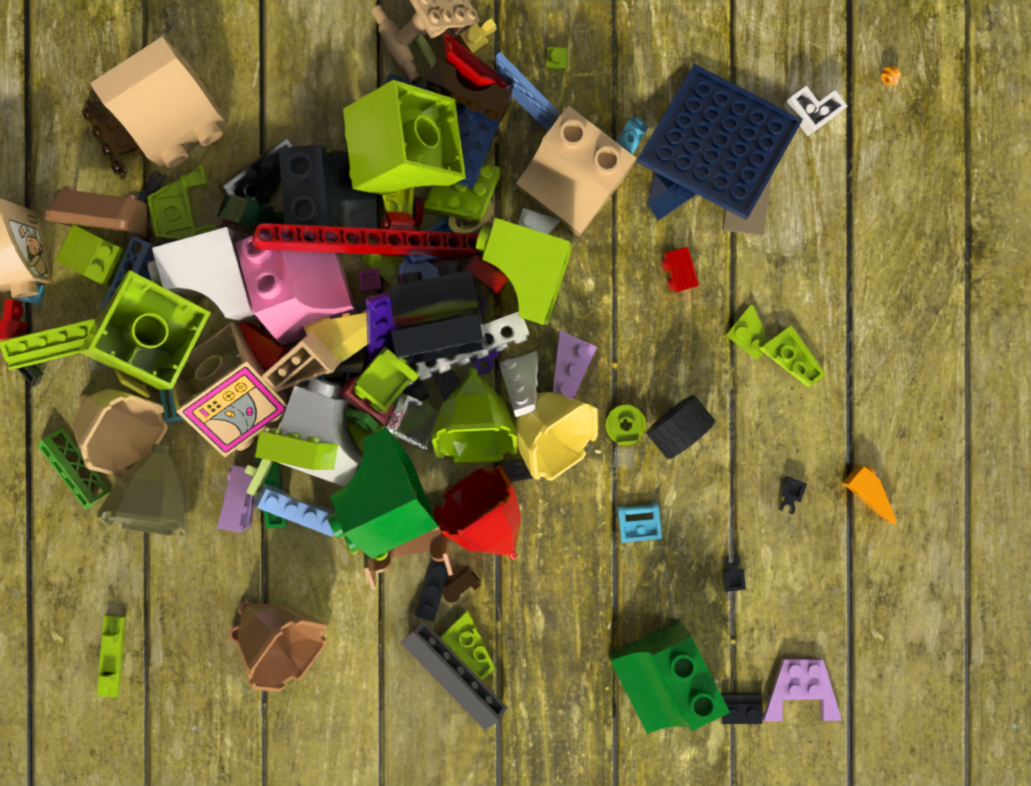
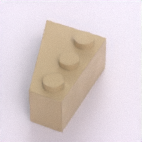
M311 331L274 363L261 377L278 392L298 385L300 382L315 379L317 376L332 373L341 361Z

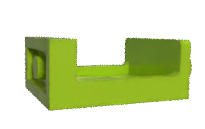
M385 346L353 383L356 389L354 392L363 400L367 397L372 402L370 405L379 413L381 410L387 413L389 406L419 375L410 366L396 358V355Z

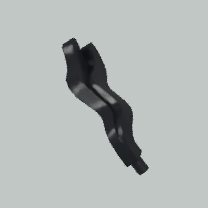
M160 171L152 172L149 175L148 186L139 193L137 200L146 203L147 197L158 191L161 183L168 177L161 175Z

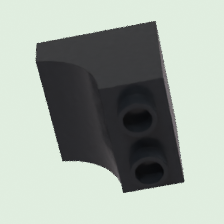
M321 144L278 148L285 224L381 229L378 194L353 189L349 174L350 162L348 152L332 150ZM303 236L306 241H312L309 236Z
M462 263L441 266L438 268V277L424 280L421 272L401 274L397 276L398 285L388 287L393 319L391 333L396 358L405 364L413 365L489 349L475 278L471 270H463Z

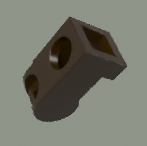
M469 566L445 586L443 597L447 602L454 603L458 601L460 595L469 587L476 590L481 586L482 582Z

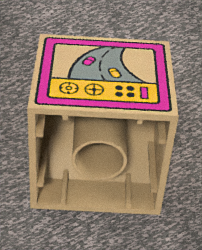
M231 322L191 351L171 389L176 412L224 457L235 450L241 451L249 447L254 441L255 436L266 427L280 425L289 401L284 389L276 392L261 377L266 372L264 365L256 360L242 331L234 322Z

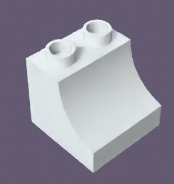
M225 227L152 248L155 261L148 263V269L153 283L163 286V288L188 297L206 295L216 303L226 318L247 323L259 320L253 311L235 242L246 239V237Z
M321 378L310 380L308 386H294L279 428L282 430V434H288V432L299 433L304 438H307V436L321 438L320 441L336 443L339 446L334 470H309L287 464L283 465L341 486L347 485L356 474L361 464L363 453L355 445L348 431L346 417L344 416L347 411L348 401L339 396L342 386Z

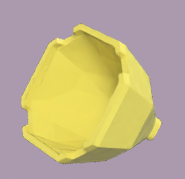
M552 392L537 393L536 411L516 417L510 397L507 398V402L511 405L512 421L516 429L517 448L534 479L545 477L547 480H553L584 458L586 455L584 448L588 441H595L598 436L597 408L591 404Z

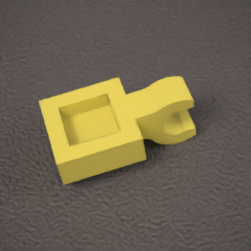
M491 18L481 28L476 23L461 33L460 36L469 50L475 52L488 43L486 36L497 30L496 24Z

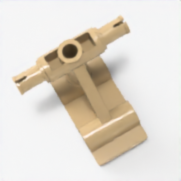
M410 0L416 12L400 31L395 22L389 20L382 5H378L371 10L379 25L378 29L386 43L387 50L392 54L397 65L404 69L410 83L419 81L422 76L414 64V56L407 45L415 41L419 35L422 36L428 33L431 38L442 34L447 28H452L455 35H460L474 24H479L478 14L471 6L469 0Z

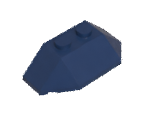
M656 173L653 178L647 205L659 221L698 195Z

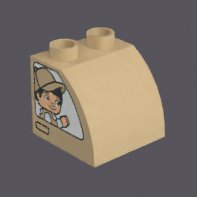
M0 198V293L11 291L12 298L37 295V285L52 282L37 211Z

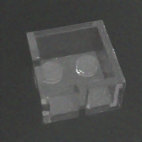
M399 395L391 411L394 413V416L389 415L385 427L390 430L397 440L415 449L427 450L440 411L428 405H423V402L409 395Z

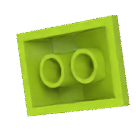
M73 224L56 261L100 284L111 286L126 249Z

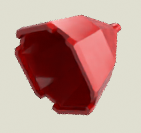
M496 466L494 471H488L485 467L479 468L444 492L443 497L445 500L441 507L439 505L435 506L433 510L439 529L444 536L472 552L508 556L511 560L517 557L515 549L522 517L514 487L502 466Z

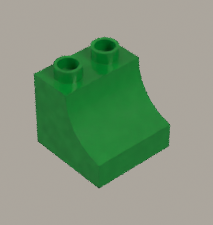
M385 427L364 437V452L361 464L348 484L330 496L335 512L327 515V519L334 535L338 539L344 536L351 551L360 548L373 559L439 526L410 456L390 430Z
M680 619L608 655L647 734L677 726L686 727L694 731L730 713L692 636Z

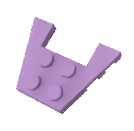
M781 658L773 682L774 687L771 695L768 697V705L766 711L763 712L762 719L764 721H783V700L821 699L820 718L823 721H841V715L823 659Z

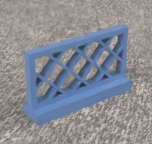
M499 52L496 55L495 72L512 85L509 91L512 92L514 100L548 132L561 116L559 111Z

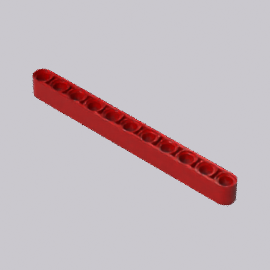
M264 223L257 226L252 238L253 245L256 248L275 251L471 258L479 251L476 249L479 235L474 233ZM259 234H265L269 239L264 240L260 238ZM281 235H287L291 240H284ZM303 236H309L312 241H306ZM325 237H330L333 242H328ZM346 238H351L354 243L348 242ZM367 239H372L375 244L369 243ZM388 240L394 241L395 245L390 244ZM408 240L414 242L415 246H412ZM429 241L434 243L435 247L431 246Z

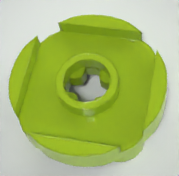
M619 405L608 413L605 421L606 432L613 441L621 445H631L636 443L645 433L646 419L636 407L632 405ZM623 419L631 422V426L626 431H624L623 427H620Z

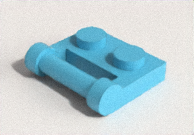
M651 502V505L631 507L617 506L622 543L662 539L658 502ZM642 513L653 514V518L630 521L625 520V515Z

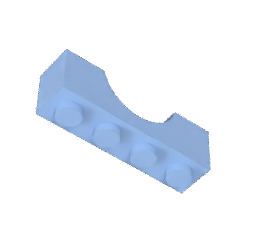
M262 483L254 500L257 508L333 537L334 533L329 525L327 515L335 511L321 505L305 503L288 495L281 489Z

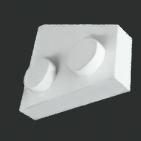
M523 208L518 225L549 234L559 224L560 220Z

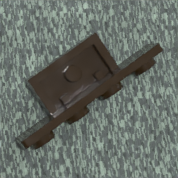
M87 100L84 102L82 109L83 117L86 121L90 122L94 137L100 140L104 155L109 157L112 162L113 172L116 175L118 174L120 179L123 180L126 178L128 170L120 155L136 151L137 146L130 133L113 113L98 117L91 102Z

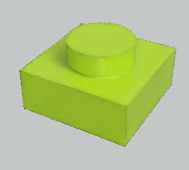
M547 47L546 70L566 71L567 48Z

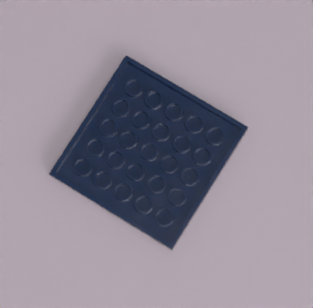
M694 64L637 158V163L747 220L803 119Z

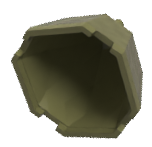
M153 444L151 452H148L118 478L97 514V518L103 524L113 525V522L116 521L122 523V529L168 536H174L175 531H181L180 535L188 536L189 525L185 492L171 456L168 455L169 446Z

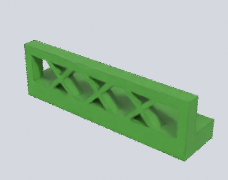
M63 427L40 440L38 448L85 510L91 508L96 501L110 493V489L98 473L85 466L80 449ZM61 435L66 441L65 446L56 445L52 439ZM66 452L75 453L78 457L77 463L69 462L65 458ZM78 469H87L90 473L89 479L80 478L77 474ZM91 484L99 485L103 492L94 496L90 491Z

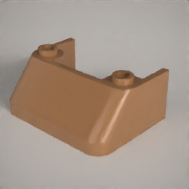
M63 186V189L57 190L47 207L45 219L70 228L72 224L128 231L147 238L150 210L149 205L137 200L135 195L125 194L124 197L81 192L76 191L74 187Z
M438 527L388 551V555L384 560L371 559L364 553V569L371 589H376V573L384 572L390 568L391 558L430 551L433 560L445 561L448 575H453L448 538L441 533Z

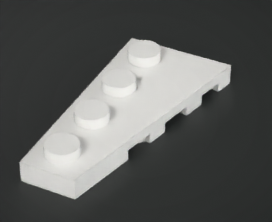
M537 351L499 363L516 417L536 411V386H538L537 373L539 368V355Z

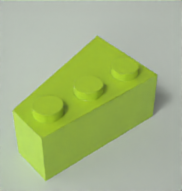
M269 428V431H260L255 457L309 470H334L339 444L320 441L321 438L313 436L304 438L301 437V434L294 432L282 434L281 429Z

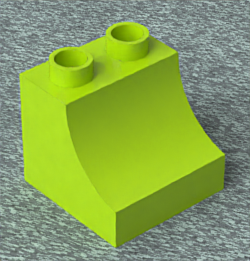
M392 80L343 108L345 138L347 140L350 162L349 174L353 189L387 195L411 187L429 185L449 186L466 178L455 99Z
M495 218L493 227L482 226L476 249L484 252L482 260L498 267L513 284L518 297L519 317L547 325L573 247L570 241Z
M129 271L123 277L106 307L97 316L79 353L157 390L172 389L211 312Z

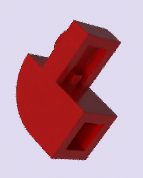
M5 299L3 320L0 319V340L22 336L25 333L28 322H21V317L24 313L21 301Z

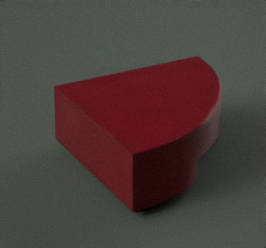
M415 197L413 204L414 226H420L424 214L422 198Z

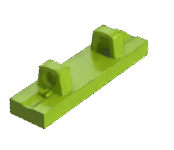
M105 614L103 616L96 696L118 697L120 695L126 616ZM105 672H113V674L105 675Z

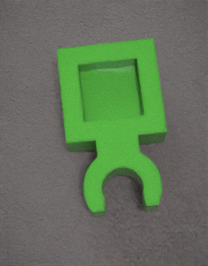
M348 409L344 414L345 417L351 419V423L363 431L368 429L375 432L379 427L378 423L368 413L356 409Z

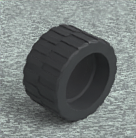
M690 395L662 415L651 425L646 434L667 459H672L704 436L715 424V419L695 395Z

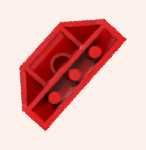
M445 32L443 41L446 63L456 67L457 79H463L466 82L465 86L469 90L482 91L489 88L492 84L507 90L511 89V84L454 36Z

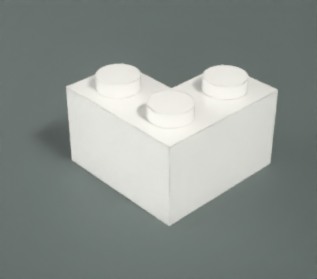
M807 85L790 97L784 104L790 113L803 119L800 127L807 136L811 135L847 107L836 90L818 102Z

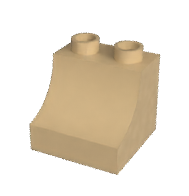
M163 36L90 83L104 106L127 129L146 157L161 167L166 165L167 168H173L182 164L189 156L186 152L188 149L199 142L202 146L216 142L223 134L221 128L228 124L190 63Z
M568 105L542 139L541 145L532 161L516 182V188L580 237L629 174L636 157Z

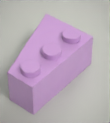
M559 330L552 393L574 398L595 353L596 346Z
M233 465L228 472L229 482L225 491L217 529L243 532L252 527L256 496L246 492L253 479V476L244 472L247 465Z

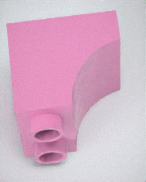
M259 234L260 238L264 240L269 239L265 234ZM281 235V237H282L284 240H287V241L291 240L290 238H288V237H286V236H284V235ZM253 236L235 242L254 314L281 346L304 338L307 335L304 326L316 320L329 316L330 319L343 317L342 314L349 313L350 316L358 314L338 253L260 250L253 245ZM330 238L326 239L328 242L332 243V240Z

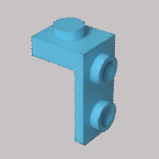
M631 117L617 140V143L632 155L649 128L646 126V122L640 118Z

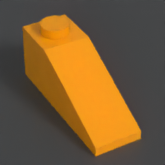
M857 465L842 483L886 522L895 525L897 520L881 481L875 476L876 471L868 465Z

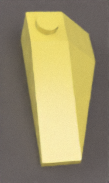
M363 310L362 314L351 316L349 313L342 314L343 317L330 319V316L324 317L305 325L304 330L306 334L312 331L343 362L367 345L366 310Z

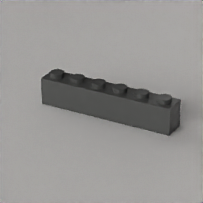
M424 620L414 627L400 642L484 730L501 719L508 707Z

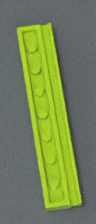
M97 317L0 341L1 351L9 365L8 369L13 370L78 354Z

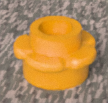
M893 65L884 67L881 72V80L888 85H895L901 77L899 69Z

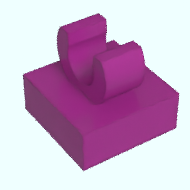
M378 268L358 272L361 292L383 289Z

